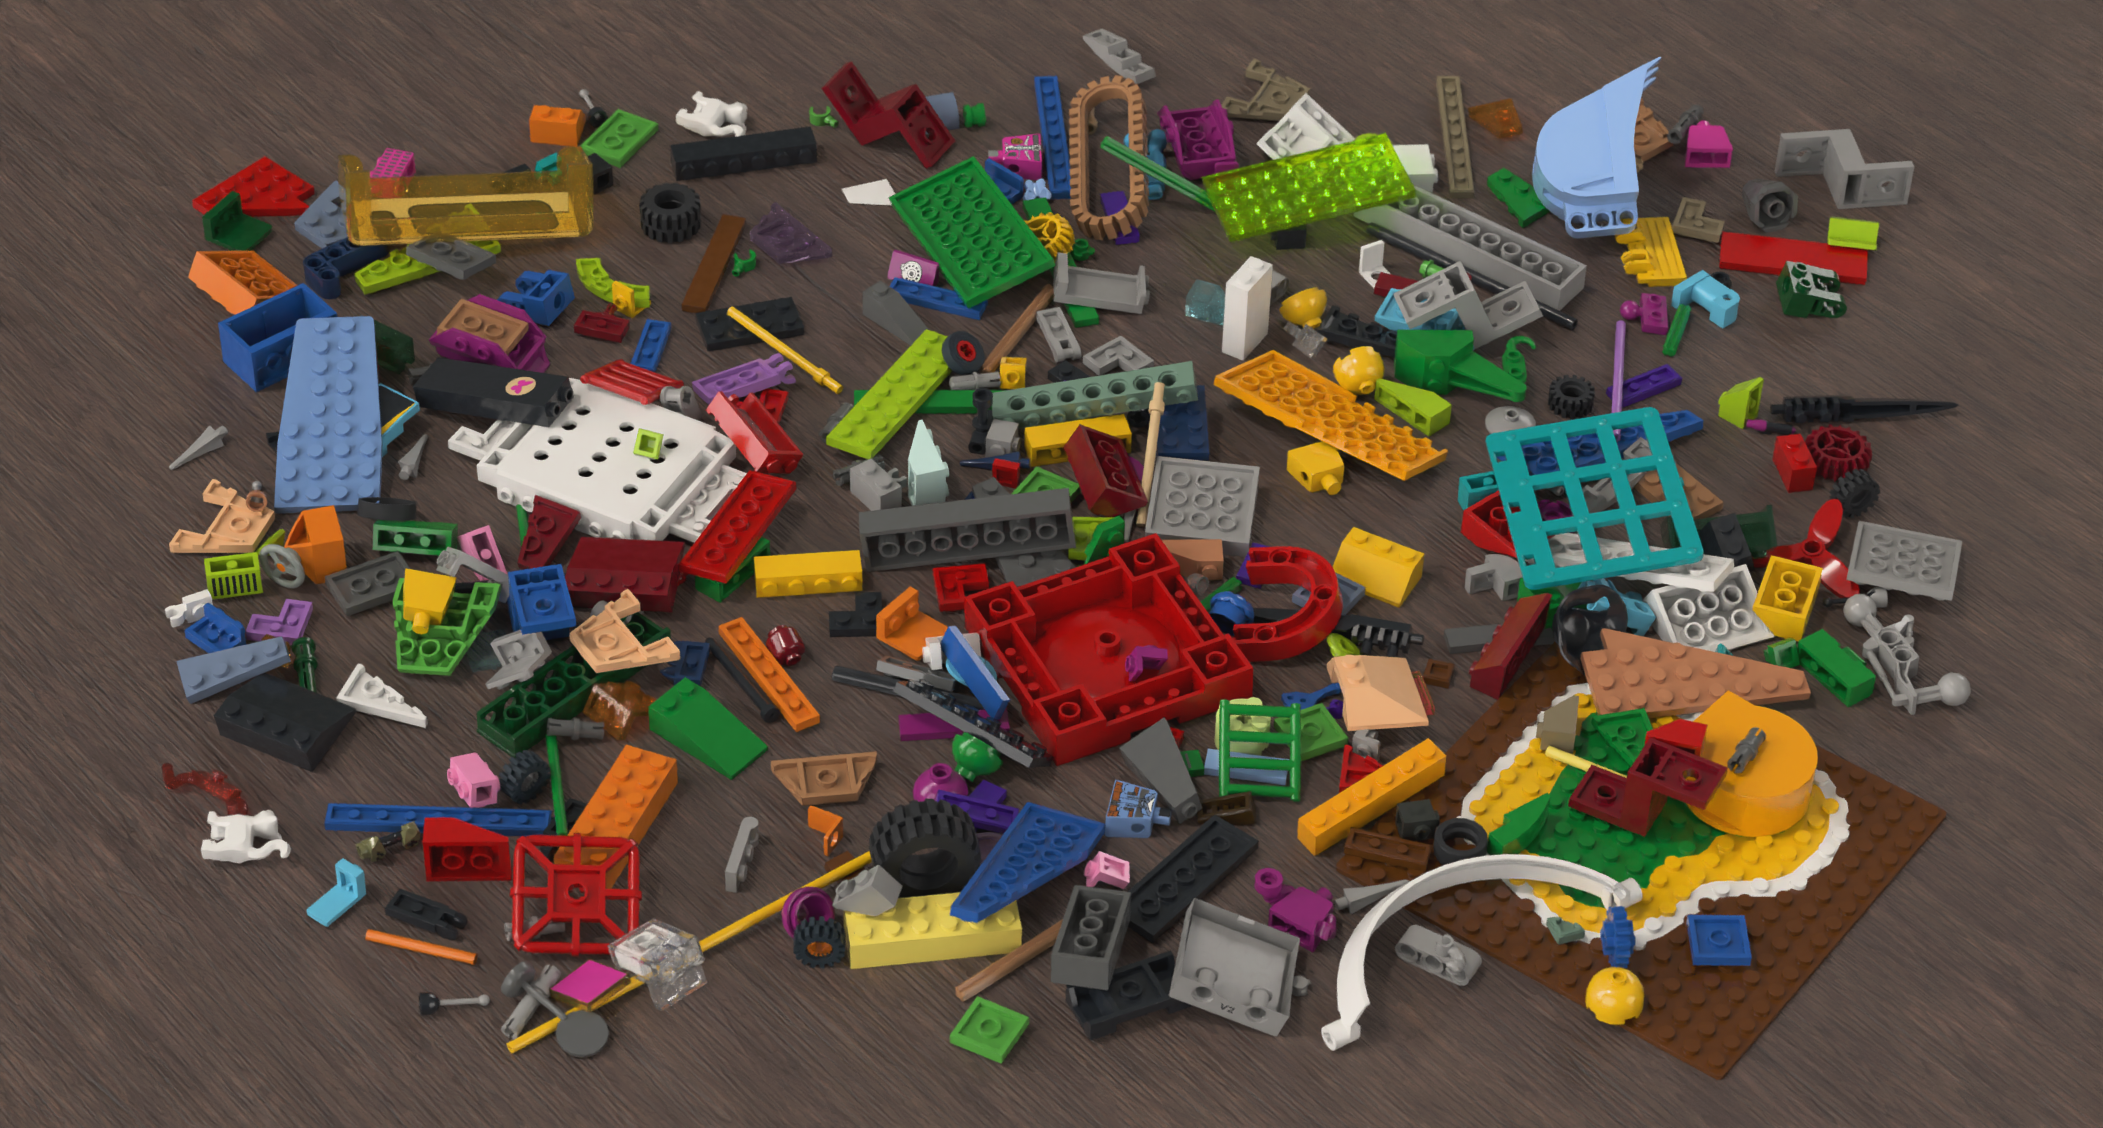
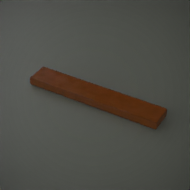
M722 215L682 302V311L691 313L708 311L745 229L746 218Z

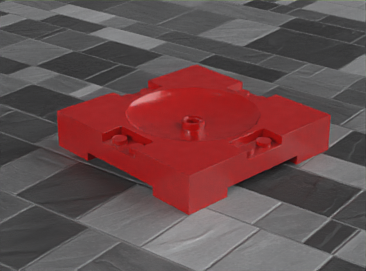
M1157 533L1110 548L1109 556L1019 587L1011 581L964 597L966 630L968 633L979 634L981 653L992 665L997 677H1003L1021 704L1022 715L1041 744L1047 748V753L1054 756L1053 762L1056 766L1129 742L1131 740V733L1150 727L1162 718L1166 720L1176 718L1180 724L1218 711L1220 700L1222 699L1230 701L1252 697V665L1229 633L1224 635L1181 576L1180 565ZM1154 645L1158 648L1167 649L1168 659L1160 670L1143 669V672L1135 682L1129 681V672L1125 670V661L1136 646Z

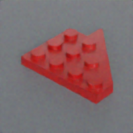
M265 156L192 200L194 209L205 215L221 199L225 198L231 191L240 194L242 213L248 216H301L310 207L303 201L314 195L315 192L314 186Z

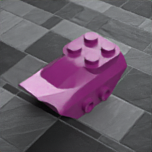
M1219 99L1214 100L1209 107L1169 111L1166 105L1157 112L1160 118V127L1162 130H1165L1167 143H1171L1181 174L1187 179L1197 180L1199 178L1214 177L1215 163L1233 162L1236 159L1232 136L1234 134L1233 123L1228 120L1227 110L1222 107Z
M481 294L467 301L528 323L527 333L509 355L497 343L453 327L437 334L436 330L429 339L430 344L436 346V352L439 355L453 360L473 363L482 362L493 366L545 373L550 366V361L547 358L544 347L546 336L526 311Z

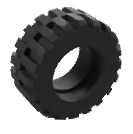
M925 799L922 802L913 800L909 801L910 804L905 806L901 804L895 807L892 813L888 811L881 818L882 822H877L870 835L869 851L873 868L880 865L902 885L898 898L961 892L962 887L967 885L980 867L981 852L974 823L969 814L955 804L950 805V802L941 799L939 802H936L934 799ZM938 848L930 853L911 855L919 850Z

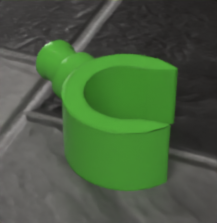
M813 106L810 107L809 120L811 124L815 126L829 125L834 128L839 125V121L831 116L829 106L826 108V113L822 115L815 114Z

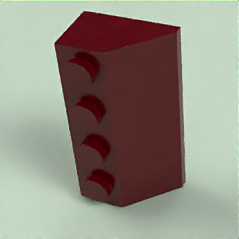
M1079 424L1065 444L1064 450L1086 500L1088 509L1095 515L1115 517L1146 506L1148 500L1122 439Z
M1544 593L1520 598L1515 607H1509L1504 617L1505 622L1503 625L1498 624L1493 633L1492 642H1486L1481 651L1480 660H1475L1472 663L1468 673L1471 675L1469 687L1496 700L1501 697L1546 627L1552 600L1551 594Z

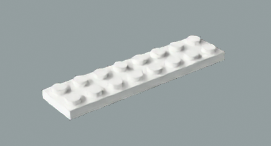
M1558 534L1548 540L1556 568L1586 563L1578 534ZM1597 538L1603 560L1634 555L1629 542ZM1649 546L1650 552L1667 550V548ZM1704 554L1703 559L1697 563L1620 575L1619 577H1625L1627 580L1649 581L1651 584L1674 585L1676 588L1699 589L1701 592H1714L1733 571L1734 559ZM1525 559L1529 564H1535L1534 559Z

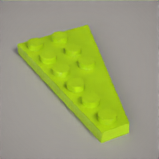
M470 204L464 208V213L459 216L454 214L448 217L447 223L442 226L435 225L422 234L430 235L438 230L447 234L492 232ZM495 237L461 239L493 254L501 252V244ZM418 240L408 241L407 246ZM407 247L400 251L396 248L390 252V257L383 261L376 260L354 274L355 282L366 295L440 271L435 267L418 262L416 259L407 256Z

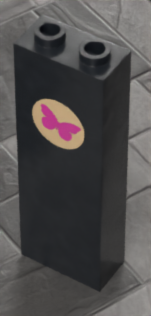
M439 357L413 386L420 408L550 427L574 398L573 389L567 376Z

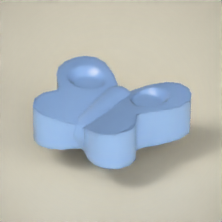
M1038 179L1035 183L1031 180H1026L1024 183L1026 192L1023 196V201L1045 197L1047 201L1050 200L1051 192L1045 187L1044 179Z

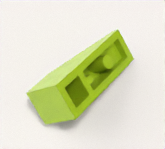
M1381 378L1376 380L1374 400L1428 437L1450 424L1452 404L1436 393Z

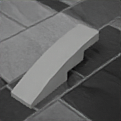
M1104 29L1083 35V40L1096 55L1124 78H1130L1135 84H1139L1156 77L1155 68L1142 63L1141 54L1128 49L1126 39Z

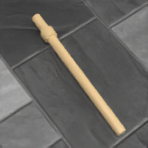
M1161 382L1155 383L1153 400L1149 403L1148 412L1151 415L1141 484L1148 504L1138 508L1136 522L1138 527H1146L1160 418L1164 414L1165 403L1163 402L1165 384Z

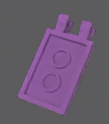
M777 353L769 359L762 360L759 358L693 381L692 387L693 391L710 405L718 391H722L727 398L732 394H736L738 398H741L749 393H755L781 384V381L785 384H792L796 380L791 374L785 376L787 374L786 371L793 369L789 361L783 362L775 368L778 362L784 361L783 356Z

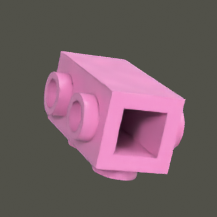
M477 753L450 757V769L447 770L449 784L455 787L460 798L464 799L470 808H483L486 805L497 803V792L500 791L499 778L492 773L488 764Z

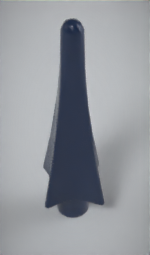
M1020 451L987 458L961 460L959 463L965 467L992 470V464L995 458L1020 463V469H1030V458H1020Z

